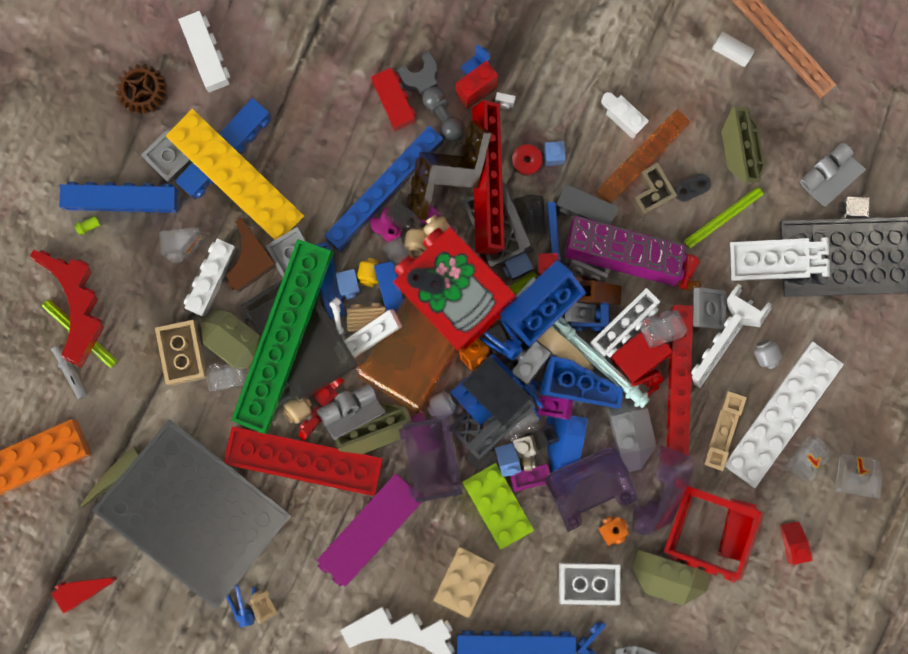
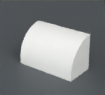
M723 31L712 48L743 67L747 65L755 52V49Z

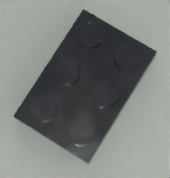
M490 356L461 384L503 426L531 399Z

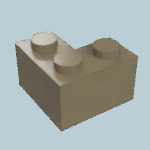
M659 163L640 173L639 178L647 191L634 197L632 203L642 218L677 197Z

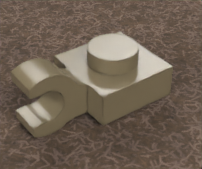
M528 435L515 438L513 442L518 459H524L523 466L525 472L533 470V468L537 467L533 455L538 454L534 436Z

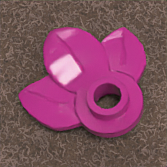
M386 207L381 214V218L370 219V225L372 230L376 234L382 235L385 241L394 243L399 240L401 232L407 229L408 218L407 216L398 217L394 209ZM389 231H394L395 233H394V234H389L388 232H389Z

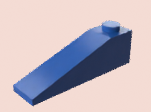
M551 356L543 374L540 394L620 409L623 389L572 360Z
M572 415L571 419L547 416L545 435L554 492L569 495L574 493L588 418Z

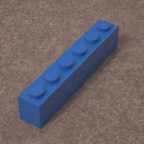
M251 98L219 135L241 155L245 150V145L256 139L258 136L257 132L261 128L264 129L271 121V115L257 101ZM193 162L175 181L195 200L201 198L206 193V188L210 183L214 184Z
M71 181L67 182V184H60L59 207L63 210L178 213V190L172 184H162L161 187L154 186L151 183H143L142 186H135L134 183H124V186H116V183L106 182L105 185H97L95 182H86V185H78V182Z
M462 630L461 633H458L457 654H576V636L571 635V631H559V634H552V631H540V634H532V631H520V634H512V631L502 630L501 634H493L492 630H482L481 634H473V630Z

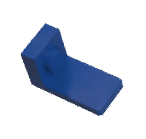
M478 44L475 47V56L464 63L460 69L467 75L486 60L490 64L491 55L485 47L481 48Z
M600 304L599 308H596V320H599V323L570 322L569 325L576 332H583L585 328H592V332H602L609 325V304Z
M603 621L600 623L596 622L590 628L591 633L587 638L583 636L578 641L576 651L579 654H597L591 647L588 650L586 648L605 628L606 624Z

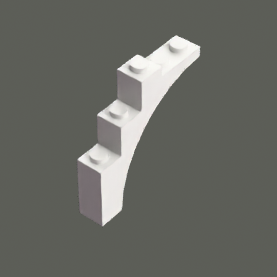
M383 606L340 630L349 648L365 641L394 638L415 643L433 654H453L455 652L451 642H446L447 639L451 638L450 632L453 631L448 620L444 622L443 618H440L421 628L420 626L423 623L419 615H414L413 612H410L400 619L391 622L393 617L389 609H384Z

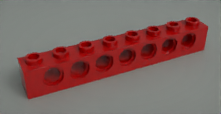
M673 305L670 307L669 345L673 353L669 356L666 460L689 461L693 306Z

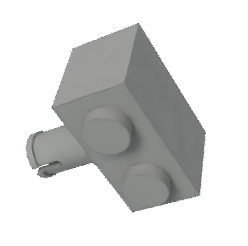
M535 341L529 350L525 351L522 349V352L516 358L519 361L512 373L529 386L552 356L551 352Z

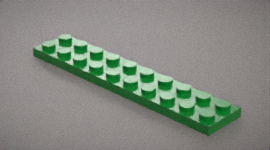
M297 239L231 421L260 433L268 434L332 259L333 251Z

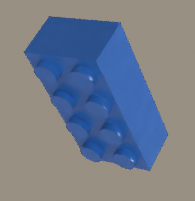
M556 260L500 315L515 334L530 347L586 292L572 272Z

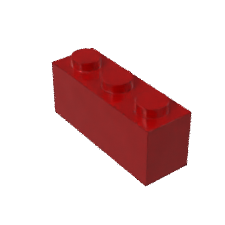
M389 68L371 76L372 84L394 132L414 124V117L417 114L414 107L409 106L406 101L409 97L405 88L401 90L399 85L401 79L398 73H394L392 68Z
M730 498L732 502L758 510L756 509V504ZM728 509L717 555L740 561L755 518Z

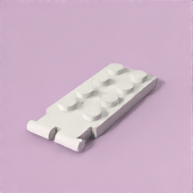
M828 237L821 238L820 242H809V238L730 242L732 281L810 278V274L822 273V277H830V259L821 258V255H829Z

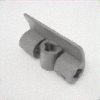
M841 142L833 151L821 158L814 165V168L800 180V183L814 199L825 207L856 180L866 168L852 157L854 154L852 149L846 143Z
M367 383L352 393L344 391L338 394L335 402L321 407L317 412L333 439H337L385 413V410L377 401L373 388Z

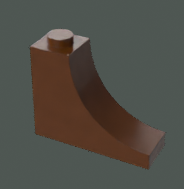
M242 218L235 221L242 239L241 253L235 266L226 274L229 279L226 281L232 290L236 289L239 293L276 267L271 257Z
M578 281L586 292L577 301L578 303L621 305L622 286L599 281Z

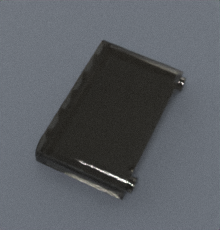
M282 280L241 305L244 310L241 313L246 322L251 321L261 337ZM318 297L287 379L290 388L288 393L293 401L297 400L299 403L359 366Z

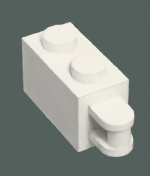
M610 92L603 95L601 102L608 109L606 115L634 139L647 126L649 120L622 95L618 99Z

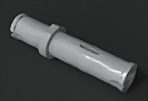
M62 344L53 347L51 351L55 355L59 363L58 367L64 372L77 400H80L89 394L73 364L64 360L61 356L64 347Z

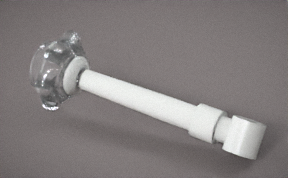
M335 298L330 303L336 326L330 333L334 340H344L349 335L346 326H341L339 306L341 301L338 298Z

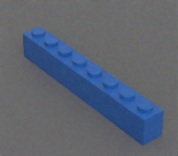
M429 125L324 235L326 240L341 252L370 219L415 174V161L419 157V153H435L443 144V137Z

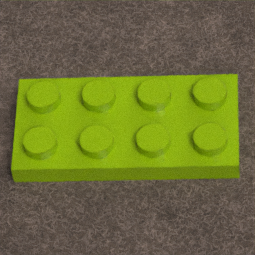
M496 463L463 481L465 488L500 550L534 531L507 481L502 477V473Z

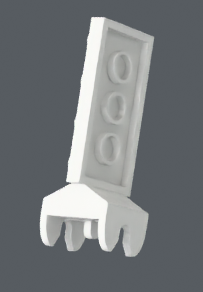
M740 284L734 288L727 298V307L733 317L730 316L726 320L724 331L722 333L719 332L715 336L713 347L705 351L702 356L704 360L700 365L697 364L691 372L693 374V385L701 388L742 326L760 327L772 309V304L769 302L760 311L752 306L754 301L749 300L747 303L740 299L739 296L742 292Z

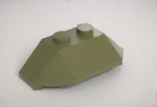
M733 107L722 129L727 168L744 183L761 182L765 160L759 127L751 116L748 107Z
M212 309L200 321L203 344L233 368L250 369L261 336L231 312Z
M390 403L380 404L385 413L335 439L338 450L364 454L398 441L412 424L407 407Z
M638 549L632 565V570L646 594L681 605H685L707 592L712 575L704 570Z

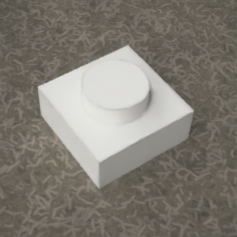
M497 92L495 103H499L500 108L509 109V107H514L515 96Z

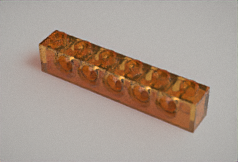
M676 109L597 189L595 194L600 199L612 204L639 177L640 173L646 170L688 127L690 121Z

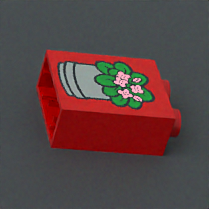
M450 227L445 232L440 228H436L423 241V245L427 249L417 259L409 255L397 265L394 271L399 276L393 283L458 351L463 353L501 317L500 314L517 296ZM414 268H420L440 275L446 281V289L440 295H433L415 289L408 284L407 275ZM415 275L414 281H419L420 276ZM438 281L432 283L433 288L439 285Z

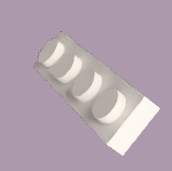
M389 310L335 346L334 350L341 364H347L401 328L402 325L395 311Z

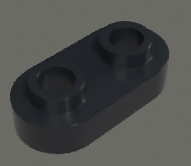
M699 174L679 183L674 189L677 194L676 199L686 202L706 193L711 187V180L707 175ZM702 182L704 187H698L697 183ZM680 190H685L687 194L681 195Z
M420 268L410 270L407 275L408 284L415 289L433 295H440L446 289V281L440 275ZM415 275L420 276L419 281H414ZM434 281H438L439 283L438 287L436 288L432 287V283Z

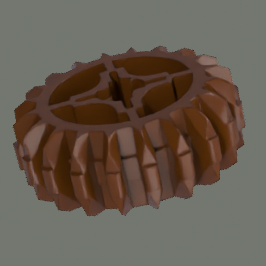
M136 64L135 69L129 66L128 73L126 71L122 72L124 77H118L121 83L116 84V87L119 89L116 91V94L120 96L118 101L123 103L122 106L125 109L128 108V111L131 113L135 111L137 115H140L141 111H143L147 115L148 109L151 112H155L154 106L161 108L159 101L165 102L162 95H167V91L164 90L167 88V84L164 83L165 78L160 76L161 72L159 70L155 71L153 66L148 68L146 64H143L141 68L139 64ZM141 77L140 80L133 81L134 79ZM151 79L155 81V92L150 89ZM129 87L133 89L132 100L128 97ZM142 87L143 89L144 87L147 91L144 90L139 92L137 88ZM150 98L149 100L142 102L143 99Z

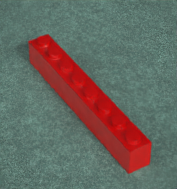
M483 100L472 107V120L478 121L491 133L478 188H474L475 252L494 255L505 250L500 104Z

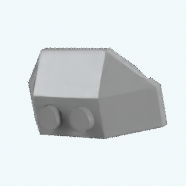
M624 394L620 409L607 407L622 474L641 470L657 447L648 408L645 406L643 408L640 406L635 407V402L631 398H625Z

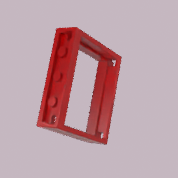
M686 486L664 552L670 554L668 558L679 562L680 559L688 561V566L697 569L699 566L706 568L705 572L715 576L717 572L725 575V580L734 583L736 580L742 581L765 513ZM694 496L755 518L737 572L676 550Z

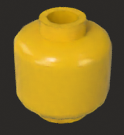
M368 258L367 261L359 263L356 278L360 281L359 284L367 287H374V285L379 284L374 265L378 264V260Z

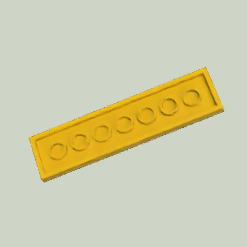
M193 109L166 135V138L274 240L288 233L304 217L292 203Z

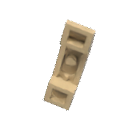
M552 327L536 340L537 343L551 352L554 357L572 360L590 371L594 368L579 350Z
M727 392L711 435L704 465L721 471L724 470L731 440L747 397Z

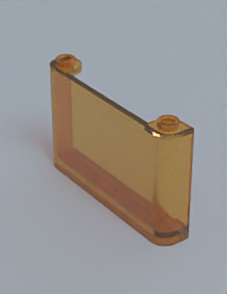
M406 297L396 312L402 327L378 342L366 362H362L359 365L357 372L359 373V378L418 414L457 349Z

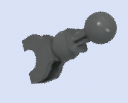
M429 51L421 54L424 67L420 72H410L405 65L397 67V73L404 87L410 91L418 92L422 97L423 104L431 110L432 115L437 113L442 121V136L448 141H458L461 139L465 132L464 123L459 118L452 117L446 108L448 107V100L446 99L445 92L437 85V64Z

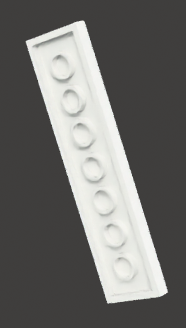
M812 341L726 460L725 468L752 488H756L844 364Z

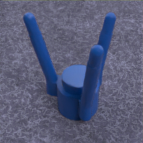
M501 317V321L513 341L507 340L503 344L488 332H485V335L494 343L485 338H481V341L504 354L508 359L514 360L522 352L520 347L522 342L517 339L510 326Z
M536 378L529 386L522 381V389L533 398L540 408H543V404L535 395L538 391L537 386L541 388L542 384ZM535 407L532 411L536 415L537 419L541 420L542 418L539 414H537L538 411Z
M237 584L235 588L240 610L237 612L230 594L226 598L234 613L235 621L239 623V627L250 626L254 624V618L256 617L252 610L250 611V608H244L241 591ZM256 587L252 588V595L256 593Z

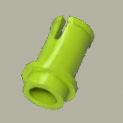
M96 215L85 221H78L74 226L79 235H86V232L101 225Z

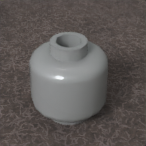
M770 339L760 341L754 349L759 365L761 367H768V369L777 367L779 365L778 362L783 357L778 344Z
M441 391L430 397L428 410L432 416L443 419L453 414L458 404L450 392Z

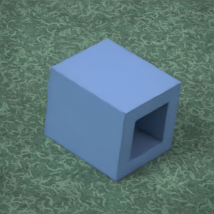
M564 141L547 142L544 144L545 166L564 165L566 160Z
M526 253L504 262L505 267H502L506 277H510L512 281L534 269Z
M355 269L336 273L341 297H345L346 300L357 298V294L361 293Z
M514 443L495 448L502 477L513 476L521 472Z

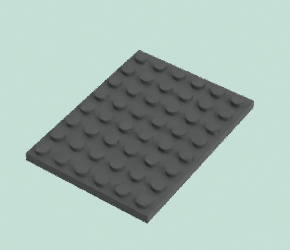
M170 419L92 510L94 514L216 610L291 516Z

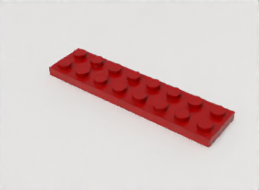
M233 426L231 427L224 463L229 466L375 496L383 458L343 452L337 448L263 434Z

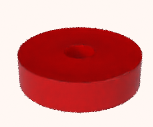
M524 144L514 151L512 165L519 174L532 175L540 169L542 154L537 147ZM529 157L531 161L526 163L523 159Z

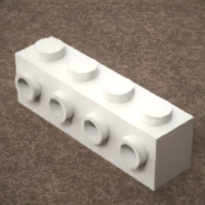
M200 11L178 19L207 91L212 92L230 85L227 67L223 68L221 61L224 60L220 50L216 51L214 46L217 43L214 34H209L207 27H210L207 17L202 16Z
M220 239L212 242L208 251L210 254L201 264L200 269L202 271L199 277L197 276L193 281L192 287L194 288L191 294H188L185 298V309L202 317L208 314L238 251L235 246Z
M646 288L591 341L590 346L603 358L606 356L610 358L618 350L616 346L620 342L625 344L631 338L630 333L634 329L638 331L645 324L643 320L648 315L652 317L659 310L657 307L660 301Z

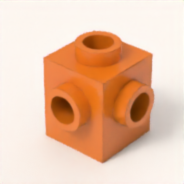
M478 338L463 353L459 351L460 359L471 371H474L490 356V347Z
M611 515L603 520L604 524L597 527L608 546L614 542L616 545L626 540L625 536L629 534L627 531L629 528L624 518L620 519L618 516L613 517ZM613 527L617 528L615 533L612 532Z

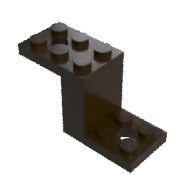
M470 120V124L466 129V141L462 146V156L429 152L419 153V157L415 161L416 171L411 179L412 189L411 193L408 194L407 204L420 220H427L435 184L478 188L491 133L478 121Z

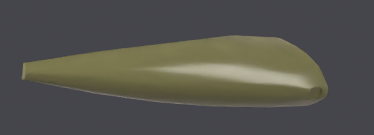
M135 446L127 451L99 479L81 504V507L86 506L110 490L141 453Z

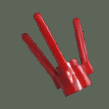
M654 369L642 379L632 383V386L644 383L647 388H651L647 392V397H649L654 391L659 389L658 385L663 382V377L657 369Z

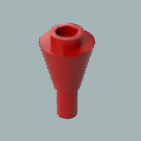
M687 254L686 261L683 263L682 269L685 272L680 284L681 289L688 288L689 280L700 264V260L695 255Z

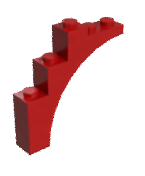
M33 249L30 254L32 260L46 268L58 279L68 299L70 330L61 356L64 360L82 368L104 329L101 320L90 315L98 301L94 294L95 292L84 287L92 271L89 268V264L83 260L78 259L76 261L71 259L68 264V262L61 258H57V260L51 258V255L44 250L39 252Z

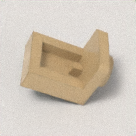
M268 590L263 593L262 591L256 592L251 596L252 599L248 603L259 624L277 615V611L268 597Z

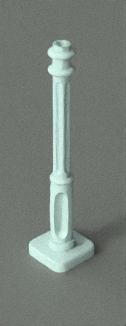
M533 277L516 296L518 297L521 293H523L536 280V278ZM562 316L551 326L616 386L622 388L626 394L625 398H631L635 402V407L640 406L643 408L650 400L647 397V392H641L638 389L639 385L632 386V383L578 336L575 333L576 330L572 329Z

